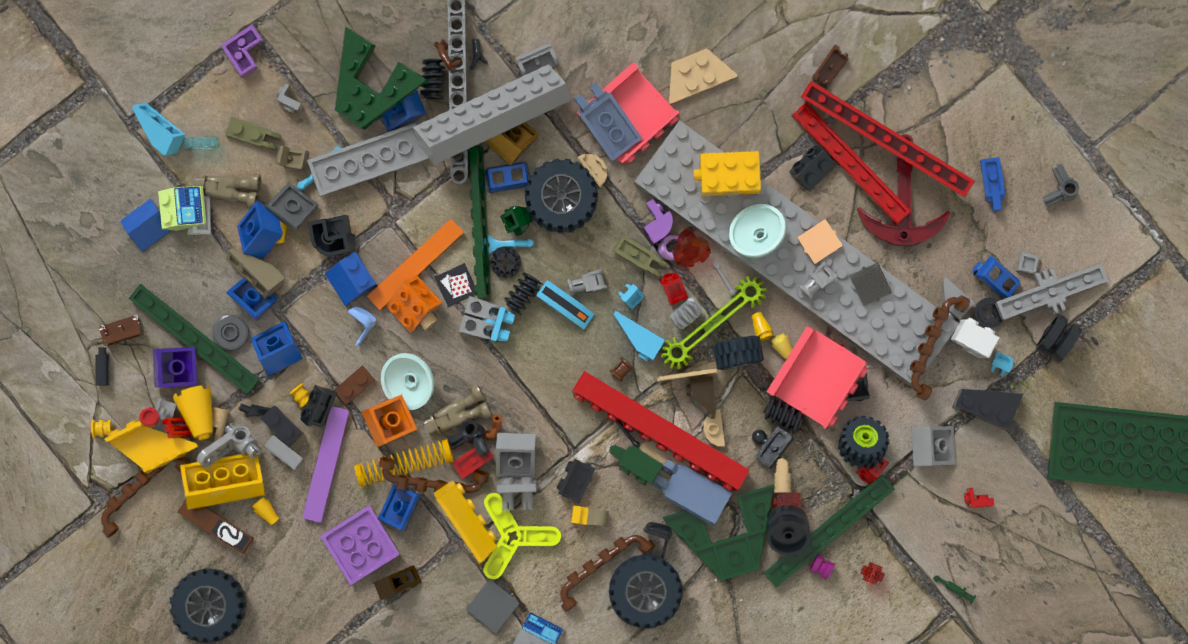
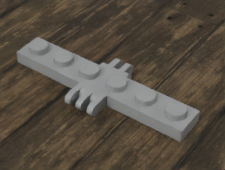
M1102 264L1060 279L1057 278L1053 268L1048 269L1050 277L1046 270L1041 271L1043 279H1041L1039 273L1034 274L1038 287L995 303L1001 320L1009 319L1046 305L1048 310L1052 309L1054 315L1059 314L1057 306L1061 313L1066 312L1064 306L1067 303L1066 297L1108 282Z

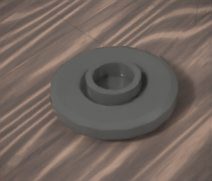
M226 315L218 319L212 331L216 344L222 349L229 351L242 347L247 341L249 334L245 321L235 315Z

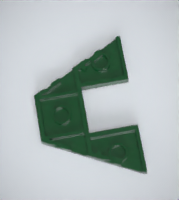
M346 27L335 111L365 130L374 121L382 118L385 112L391 108L394 109L407 96L413 95L416 89L424 83L428 84L429 81L403 63L398 62L381 94L358 80L376 45Z
M774 484L736 495L747 533L710 543L704 521L691 513L682 511L662 518L721 581L759 570Z

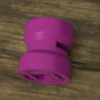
M817 555L809 572L813 574L818 573L822 579L827 580L835 563L824 561L822 556Z

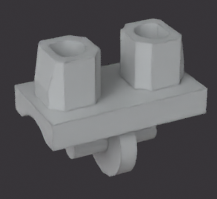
M158 398L155 410L159 413L160 420L152 429L168 434L165 431L167 426L163 425L162 421L165 418L174 417L177 408L175 403Z

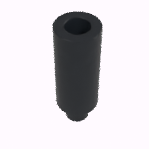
M99 347L98 354L95 355V386H109V354H106V347Z

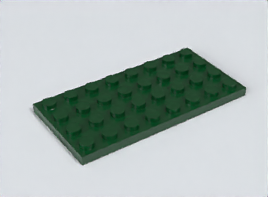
M1054 402L1047 479L1188 494V416Z

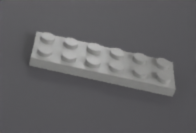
M416 123L307 160L319 196L322 197L427 161L429 159L417 143L413 128L417 126Z

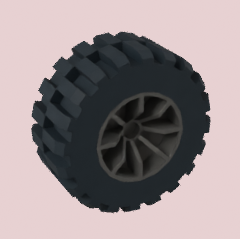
M558 158L552 162H544L541 167H537L534 173L530 175L525 187V202L531 218L536 221L537 225L547 229L549 232L554 231L558 232V234H563V232L571 233L577 228H582L592 218L597 207L598 191L593 176L590 175V171L587 168H583L578 162H571V159L559 160Z
M642 554L630 557L616 568L609 583V598L612 608L621 620L637 628L651 629L662 626L673 618L681 605L683 586L679 574L669 562L658 556Z
M200 569L187 574L186 577L178 582L179 584L172 591L173 597L170 598L169 604H171V609L169 611L170 615L173 616L174 620L172 622L174 626L177 625L178 631L182 635L185 634L188 639L198 641V643H213L231 636L240 627L241 621L246 614L244 611L247 608V602L244 600L245 593L241 590L240 583L235 581L232 575L219 569Z

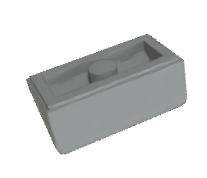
M274 435L265 444L266 449L293 470L300 467L303 458Z

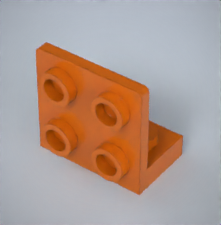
M417 275L403 282L386 307L412 333L429 312L439 308L442 302Z

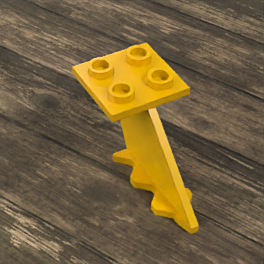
M137 420L126 425L127 428L121 431L116 429L110 432L109 437L105 438L107 443H110L134 461L147 474L198 448L197 443L182 438H168L167 433L145 427L141 421L137 422Z

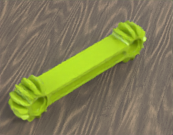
M746 276V283L740 279L739 283L742 286H735V289L739 290L740 293L680 343H677L676 337L672 338L673 344L666 340L665 343L669 348L665 346L661 348V350L667 352L661 354V358L668 357L664 364L666 365L671 361L670 368L673 369L674 364L677 363L678 370L681 369V362L684 366H688L685 359L692 360L693 358L687 355L688 351L747 302L750 303L752 309L755 308L754 301L759 306L762 304L759 298L765 299L766 296L761 294V292L767 291L766 288H760L764 282L760 281L756 284V276L752 282L749 276ZM752 287L756 292L755 296L748 297L745 294V289ZM739 298L743 299V302L728 315H722V312ZM701 329L705 330V334L689 347L684 346ZM674 348H679L682 351L680 358L672 356L671 351Z

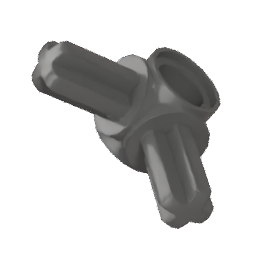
M1062 164L1052 168L1059 184L1056 191L1043 196V202L1047 207L1061 200L1064 202L1072 201L1077 197L1079 185L1073 178H1069ZM1072 187L1075 192L1067 193L1065 188Z

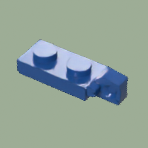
M1000 158L980 160L985 198L987 202H991L992 212L1002 210L1001 201L1004 200L1005 195Z

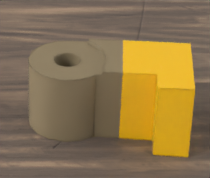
M574 506L572 523L607 527L609 511Z

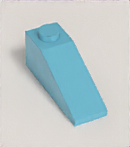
M147 103L133 105L132 109L151 145L164 156L178 153L186 134Z
M615 311L613 316L636 352L639 353L638 357L646 362L649 359L653 361L665 340Z

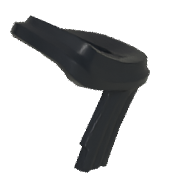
M649 522L643 528V532L665 539L660 557L664 559L668 541L672 536L671 528L664 524Z

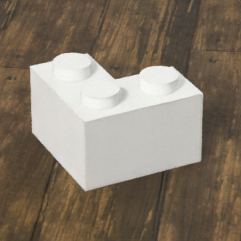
M968 318V320L962 319L951 341L963 347L962 350L977 358H989L999 339L998 336L994 335L995 331L987 327H979V323L971 318Z

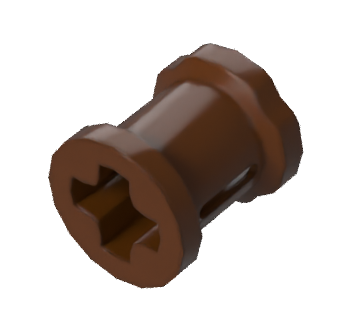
M623 357L620 358L621 361L617 366L610 370L620 382L623 381V378L630 370L635 369Z

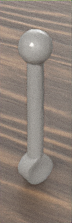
M714 261L712 266L714 269H717L729 290V295L735 296L736 290L730 286L720 268V263Z

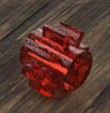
M869 562L868 566L863 565L860 572L864 575L862 580L874 585L877 584V581L882 582L885 573L881 572L883 567Z

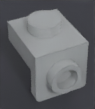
M285 84L284 87L281 86L276 95L278 97L277 101L284 105L283 109L286 111L300 113L303 108L301 103L287 97L291 90L290 85Z

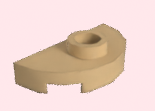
M592 154L578 156L577 160L584 168L590 171V175L593 176L596 184L601 188L607 178V167L604 161L599 156Z
M717 409L715 419L706 417L703 431L710 443L718 447H725L720 409Z

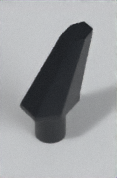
M241 403L238 410L246 413V417L265 415L271 408L254 404L247 406Z

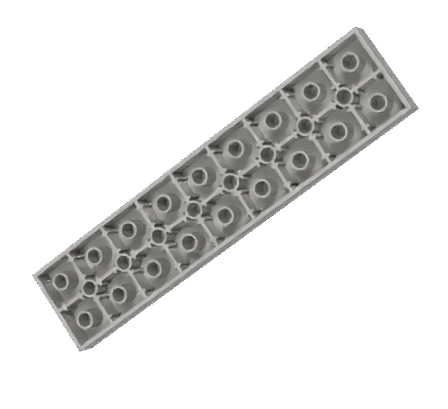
M679 120L636 178L634 185L912 387L911 378L913 371L910 370V365L914 360L919 361L921 354L917 352V349L922 342L926 343L929 336L925 335V330L928 325L934 326L936 318L933 317V311L936 307L837 234L836 236L843 246L814 264L809 255L804 253L805 249L797 237L820 222L761 179L759 194L701 196L700 181H694V169H700V154L724 152ZM756 204H767L775 207L780 211L786 223V233L781 244L771 253L761 257H746L738 253L732 246L729 238L730 226L737 214L743 209ZM826 261L827 266L834 273H838V276L822 290L819 289L813 294V298L810 300L802 293L799 286H803L809 281L813 272ZM949 316L943 322L941 335L933 346V354L928 357L925 364L926 369L959 324Z

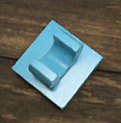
M626 284L625 286L628 290L625 294L619 292L622 301L633 310L645 295L634 284L632 286Z
M996 351L992 360L991 372H994L996 368L1002 369L1000 376L1003 377L1006 372L1009 373L1012 369L1014 359Z

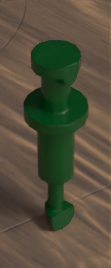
M938 575L933 577L934 581L942 582L946 588L959 595V599L963 596L969 600L970 604L975 600L976 595L972 596L965 592L966 587L962 589L951 581L943 580Z

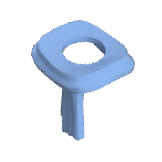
M353 307L348 310V313L364 325V328H366L355 344L359 346L371 328L376 325V318L363 308Z

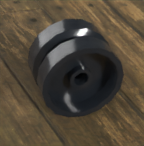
M1058 314L1047 326L1036 345V349L1043 354L1052 349L1050 359L1056 363H1060L1066 357L1082 332V328L1075 323L1066 328L1068 319L1061 314Z
M785 505L775 508L769 514L767 519V539L772 550L787 556L796 555L808 546L810 541L809 518L805 511L796 506Z

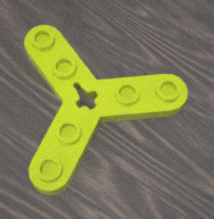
M491 493L486 496L484 500L485 508L501 534L497 547L493 550L484 566V573L488 578L497 579L502 575L518 546H553L561 540V532L556 527L518 526L508 507L507 510H502V497L499 494ZM516 531L518 539H514L510 545H507L510 538L508 533Z

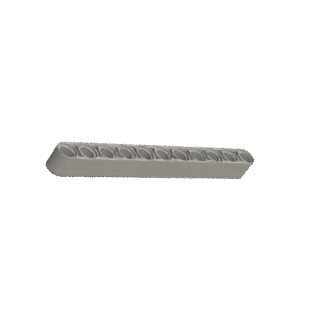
M448 0V56L452 61L461 59L463 62L462 66L456 67L454 71L449 70V110L460 106L453 103L456 97L463 98L462 104L467 102L466 0ZM459 3L462 5V8L459 11L452 10V5ZM460 22L462 27L459 30H454L452 28L453 23ZM461 41L463 44L460 48L455 49L452 47L453 42ZM461 78L463 80L462 85L454 86V79ZM468 149L460 152L464 155V160L461 162H456L454 156L450 157V176L456 186H464L468 182ZM457 172L464 173L465 177L462 181L454 179Z

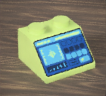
M203 186L176 187L158 191L162 229L178 231L206 224Z

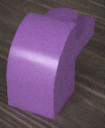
M652 199L646 203V206L655 220L646 225L643 230L652 244L655 245L668 236L672 228L673 218L670 211L663 215L664 209L658 201L655 203Z

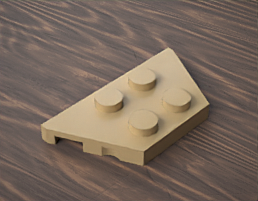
M707 48L672 62L669 104L672 105L733 80L738 76Z

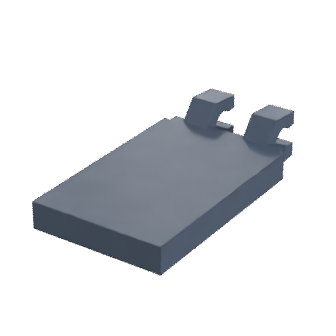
M593 83L589 86V89L596 97L594 100L587 103L580 94L573 99L581 108L578 111L580 113L578 115L609 159L613 161L643 138L610 92L607 93V91L603 92L597 83Z
M666 460L661 470L672 477L668 482L667 479L658 475L652 486L665 494L663 498L714 526L732 492L683 464H678L677 466L675 463Z

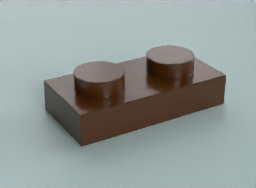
M362 365L334 391L348 405L372 384L375 379Z

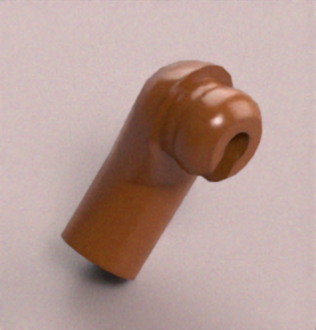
M500 415L492 417V430L485 431L486 440L494 441L497 439V433H500L502 428V417Z

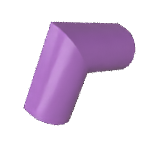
M253 25L221 44V47L242 78L250 75L258 68L247 52L263 42Z

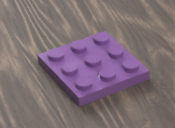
M370 505L320 536L350 585H353L400 555Z

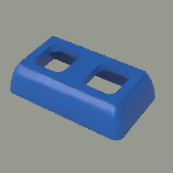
M527 162L485 169L489 193L524 188L530 177ZM521 168L523 179L513 181L511 170ZM502 171L504 182L494 184L492 173Z
M989 256L976 273V276L1002 299L1011 297L1021 283L1016 276L993 256ZM994 267H998L1001 270V274L994 281L989 274ZM1010 278L1014 285L1006 292L1002 285Z

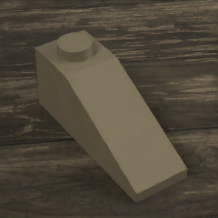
M232 248L228 251L226 260L264 299L282 286L285 277L272 264Z

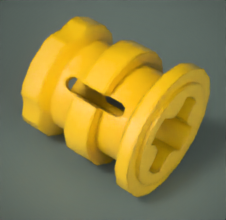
M304 383L298 385L288 394L289 396H294V401L300 404V408L307 404L309 397L308 389L305 390L303 387Z
M92 419L91 435L93 439L98 435L100 437L109 436V433L113 431L112 420L107 422L99 420V422H96Z

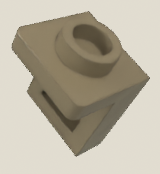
M280 146L277 154V164L285 168L306 171L309 152Z

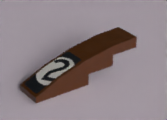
M186 499L177 512L242 554H245L254 537L207 507L188 510Z

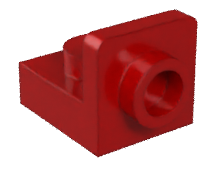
M668 273L659 280L670 305L688 298L682 280L677 273Z
M883 458L877 466L873 467L871 465L870 469H865V466H863L862 469L856 471V474L859 475L862 481L870 485L888 466L889 462Z
M968 488L967 492L964 493L965 504H968V508L994 506V498H988V495H977V499H974L973 488Z

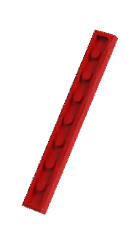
M806 102L792 114V117L896 225L911 213V210Z

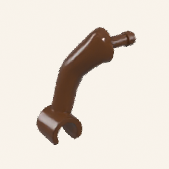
M444 39L440 43H434L440 58L449 70L454 71L456 65L462 64L461 59L456 62L450 59L446 52L448 44Z

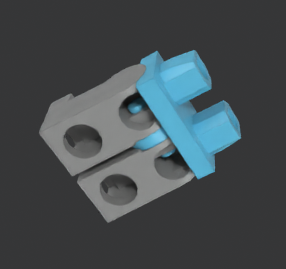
M469 296L464 313L481 318L482 320L464 315L459 333L493 342L497 340L507 342L510 331L500 329L502 322L513 324L515 314L506 311L505 307Z

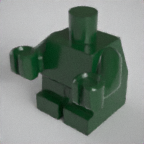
M512 206L505 209V213L500 216L503 224L505 223L504 226L507 233L514 231L516 237L522 235L529 227V223L532 222L527 208L521 206Z

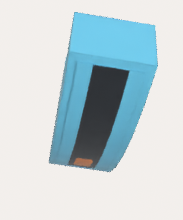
M548 280L536 295L541 301L583 330L595 315Z

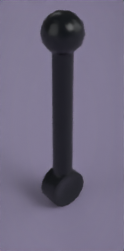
M617 420L616 424L630 439L633 446L639 448L640 443L635 441L630 433L623 428L621 422Z

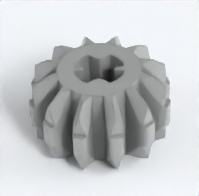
M689 298L671 313L670 318L675 326L679 329H684L702 314L703 309L697 301Z

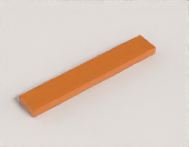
M450 219L367 297L379 310H382L404 281L420 275L459 239L464 232Z

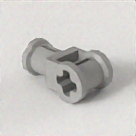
M824 261L810 276V280L803 286L800 285L799 289L811 300L813 298L812 295L832 282L838 276V273H834L827 266V262Z
M603 269L584 274L579 279H568L571 296L582 291L588 293L607 289L608 287L605 285L602 275Z

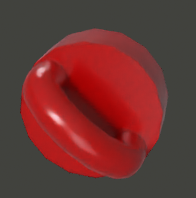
M146 407L140 412L139 419L145 427L153 428L158 424L160 415L154 408Z

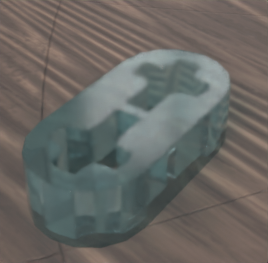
M215 136L190 137L183 140V149L187 150L219 148V137Z

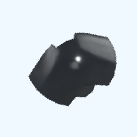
M349 215L308 222L313 248L320 254L335 256L354 250L356 241L355 234L351 232Z

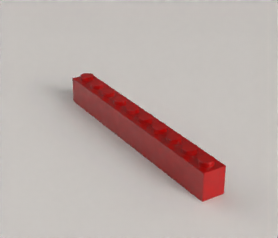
M810 81L801 98L964 198H966L976 182L816 83Z
M585 371L572 390L573 397L579 402L583 403L586 401L591 404V409L598 413L600 411L606 413V417L615 423L618 420L624 424L623 428L632 433L636 431L644 441L650 442L651 440L657 444L656 447L659 450L671 452L673 454L672 457L680 462H683V460L688 462L691 469L696 472L701 470L706 473V477L709 480L721 482L723 484L722 487L730 492L733 490L737 492L750 471Z

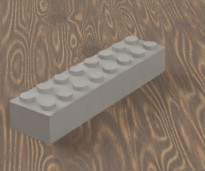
M548 64L413 127L417 143L435 165L569 102L567 85Z

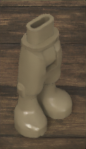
M254 173L250 179H241L234 175L208 177L204 175L203 178L195 177L194 186H203L204 195L227 200L229 203L241 201L247 203L248 207L251 208L256 201L259 202V193L239 192L236 189L242 188L260 192L261 174Z
M479 385L473 386L471 394L466 398L454 400L453 403L445 406L434 415H430L429 419L423 421L428 434L431 435L435 432L439 434L441 431L461 426L466 421L477 417L492 418L493 416L487 402L469 411H465L467 407L485 400Z

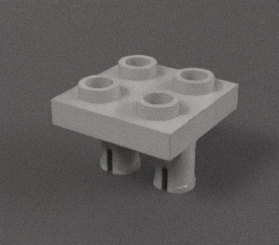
M507 477L498 481L497 493H502V510H507V502L509 503V510H514L513 493L521 492V510L527 509L526 502H528V510L534 509L533 492L537 490V480H533L532 477H521L520 481H513L512 477Z

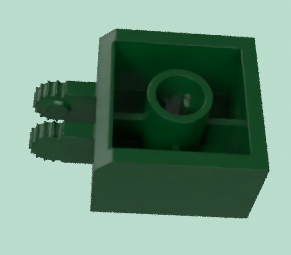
M611 445L609 449L610 454L619 460L618 465L621 466L619 470L628 476L630 473L637 476L635 480L644 486L647 483L651 485L663 466L661 462L635 446H630L625 450L622 447H618V445Z

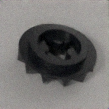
M508 247L499 248L491 257V268L499 277H512L517 274L521 267L520 256L514 249ZM507 255L508 261L514 264H508L506 271H504L503 264L497 261L504 260V257Z
M988 297L976 304L974 310L975 320L981 326L994 328L1001 324L1002 320L995 305L999 300ZM992 306H994L992 313L996 317L989 316L985 320L986 313L982 309L989 310L990 308H992Z

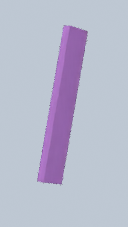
M332 406L329 411L302 517L304 519L322 523L350 410Z

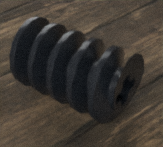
M429 58L422 61V64L426 66L421 69L425 73L422 77L427 79L429 83H424L421 86L424 89L420 90V94L426 99H444L443 96L438 95V93L444 92V89L440 88L439 85L445 84L444 81L439 80L441 77H445V74L440 72V70L446 69L445 66L441 65L442 59Z
M525 272L522 273L525 280H517L520 286L513 285L516 292L509 291L508 294L511 298H504L506 305L520 316L522 314L519 309H527L523 303L530 304L531 301L528 297H535L533 290L540 291L537 284L543 285L535 277Z
M772 396L763 412L765 413V420L770 416L772 417L771 423L779 420L778 427L786 424L785 430L787 431L792 427V434L794 435L800 428L805 416L801 418L802 411L794 414V407L788 410L787 403L781 407V400L774 403L775 397Z

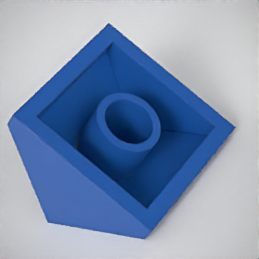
M152 199L146 201L120 221L127 234L142 252L172 231L162 229L160 210Z
M245 278L226 292L257 321L278 299L273 294L264 299Z
M393 484L378 519L405 531L421 495L407 489H398L396 484Z

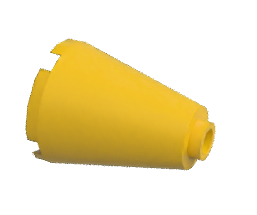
M207 385V389H203V386H196L182 390V395L178 397L177 394H174L173 400L193 437L199 439V441L209 439L210 435L213 434L211 387Z

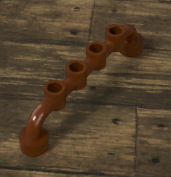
M963 295L958 298H948L941 308H935L933 311V317L936 318L934 326L928 325L925 330V335L929 336L926 343L922 342L917 349V352L921 354L919 361L914 360L910 365V370L913 371L911 378L912 388L917 392V397L924 401L928 400L931 396L932 387L926 384L920 385L919 378L926 370L925 364L928 357L933 354L934 343L941 335L943 322L948 319L949 308L954 305V308L962 313L968 309L970 299Z
M180 457L171 461L177 463L175 468L179 473H181L180 465L191 463L187 457ZM166 465L156 468L148 474L142 470L135 476L137 482L133 485L128 483L122 487L121 492L123 494L118 499L113 496L106 502L109 507L102 513L101 523L104 527L102 532L107 538H110L119 530L115 522H109L110 515L119 510L122 504L132 498L141 487L147 485Z
M389 457L380 458L379 467L382 468L384 478L389 482L396 483V488L406 490L408 485L415 486V490L418 492H426L427 488H434V492L448 484L444 480L433 481L423 477L411 478L406 475H392L390 470L394 469L395 460ZM475 470L473 480L476 483L474 485L460 484L465 493H474L482 487L483 483L488 482L490 474L484 470Z
M631 535L626 539L620 537L613 543L615 545L610 551L607 548L602 550L598 554L600 558L595 562L592 560L586 562L582 566L584 570L579 574L576 571L571 573L567 577L568 582L564 584L560 591V598L563 602L561 605L562 609L567 612L578 604L574 597H568V592L571 588L593 574L632 543H639L641 546L638 549L642 554H646L655 547L651 539L647 541L640 535Z

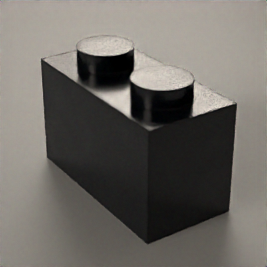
M275 405L261 418L289 447L304 434Z

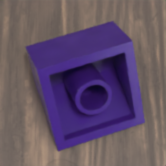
M195 347L152 349L155 388L197 385Z

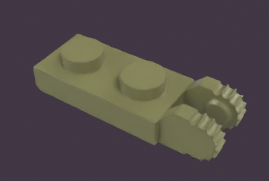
M231 117L225 133L228 137L275 151L278 146L273 143L264 142L266 135L274 139L281 138V135L234 117Z
M625 235L621 237L613 252L644 271L647 270L658 278L662 274L649 266L652 260L664 268L668 265L656 257V254Z

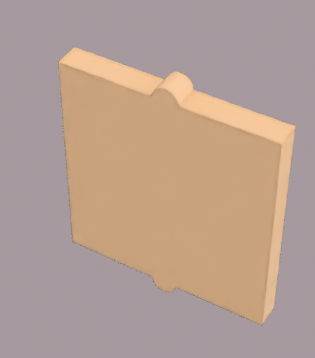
M826 219L797 237L805 249L804 253L809 255L814 264L843 246L836 236V231L832 230Z

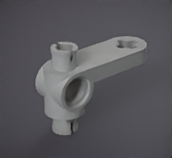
M231 423L230 426L232 428L226 426L224 430L226 434L199 453L197 462L206 468L232 450L245 456L249 455L252 459L255 458L253 453L258 456L261 450L257 447V441L250 435L248 428L244 426L236 427L234 423Z

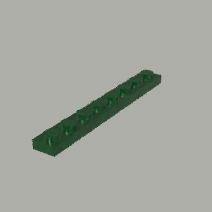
M473 146L470 148V152H468V161L471 166L469 180L472 185L470 199L473 204L471 218L474 223L472 237L475 242L473 247V256L476 261L474 275L477 280L475 294L478 299L489 300L491 299L484 152L482 147Z
M142 284L128 298L188 347H195V352L245 393L249 394L260 381L257 376Z
M882 474L810 534L808 546L802 552L796 555H784L763 573L777 588L895 489Z

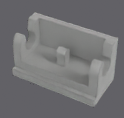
M551 43L515 57L522 76L548 64L552 68L559 65Z

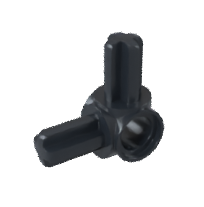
M472 420L466 421L460 429L461 432L448 440V444L452 449H456L465 442L473 443L480 457L486 456L489 452L483 439L485 437L484 427Z

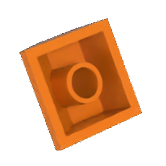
M402 394L361 412L376 447L417 430Z

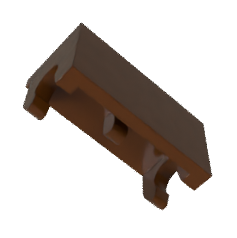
M835 44L811 79L825 89H828L848 61V54L841 52L840 47Z
M138 315L99 327L105 346L144 335Z

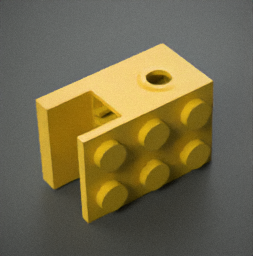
M759 151L700 154V169H694V181H700L701 196L759 194V190H761Z

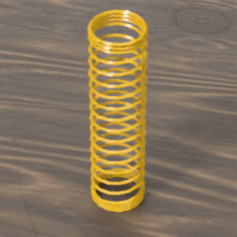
M448 439L442 440L443 448L440 441H438L441 460L435 444L432 443L435 462L428 444L426 445L429 464L422 446H420L423 465L417 449L414 448L417 467L409 449L411 469L404 451H402L405 470L399 454L396 453L400 474L395 465L393 469L394 475H396L395 470L398 475H402V468L403 473L407 476V467L410 473L413 474V465L416 471L419 472V463L421 468L425 470V461L428 468L431 469V460L434 466L437 467V458L439 463L443 465V456L446 463L454 462ZM372 460L374 466L376 481L373 477L368 461L366 462L370 483L366 476L363 464L360 463L354 465L357 480L361 488L366 487V481L371 486L372 479L374 483L377 484V475L381 482L384 481L382 468H380L382 476L381 479L374 460Z

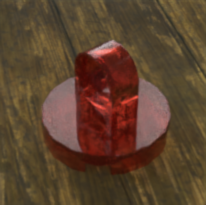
M683 230L678 236V244L672 252L677 265L686 268L694 267V263L701 261V263L706 261L710 256L711 249L706 239L696 237L690 230Z

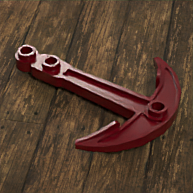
M902 135L904 138L913 142V139L910 135ZM897 157V197L911 210V172L913 166L909 163H903L902 159ZM861 207L857 208L858 215L868 231L879 240L897 246H912L927 241L943 228L951 213L947 211L939 218L926 222L925 226L913 227L911 224L910 213L898 225L892 226L881 224V220L869 215ZM900 233H906L907 238L902 239Z

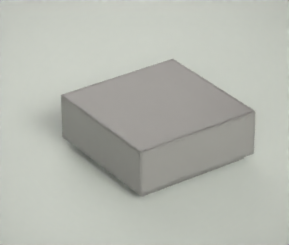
M1020 252L1016 271L1032 275L1036 274L1040 256Z

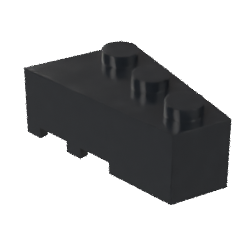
M960 389L952 408L1003 430H1008L1023 394Z

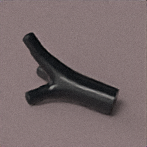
M479 39L472 40L473 61L470 67L471 70L474 69L478 60L485 64L488 63L482 55Z

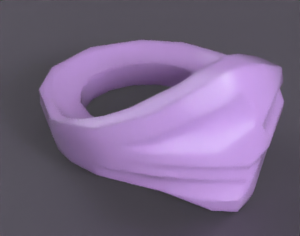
M677 235L665 237L658 246V254L666 260H677L686 250L684 240ZM670 240L680 242L682 248L679 253L668 252L666 245Z

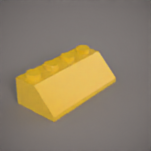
M253 453L254 459L249 455L245 456L243 454L223 457L206 468L202 467L198 462L180 465L188 510L264 496V485L258 456Z
M452 480L434 492V495L480 564L497 547L495 543L497 538L492 530H486L484 527L487 524L481 514L476 515L474 512L476 507L471 499L466 500L464 497L465 490L461 484H455Z

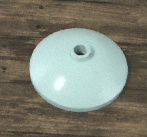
M767 204L749 206L738 213L732 221L729 230L730 242L738 253L746 257L765 256L774 251L783 241L786 233L785 219L780 211L773 206Z
M410 353L397 354L384 364L381 372V385L386 397L392 399L402 394L409 410H415L424 406L433 394L434 379L428 365L416 355Z

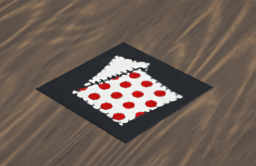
M465 263L435 276V280L448 307L469 298V296L476 295L475 284Z

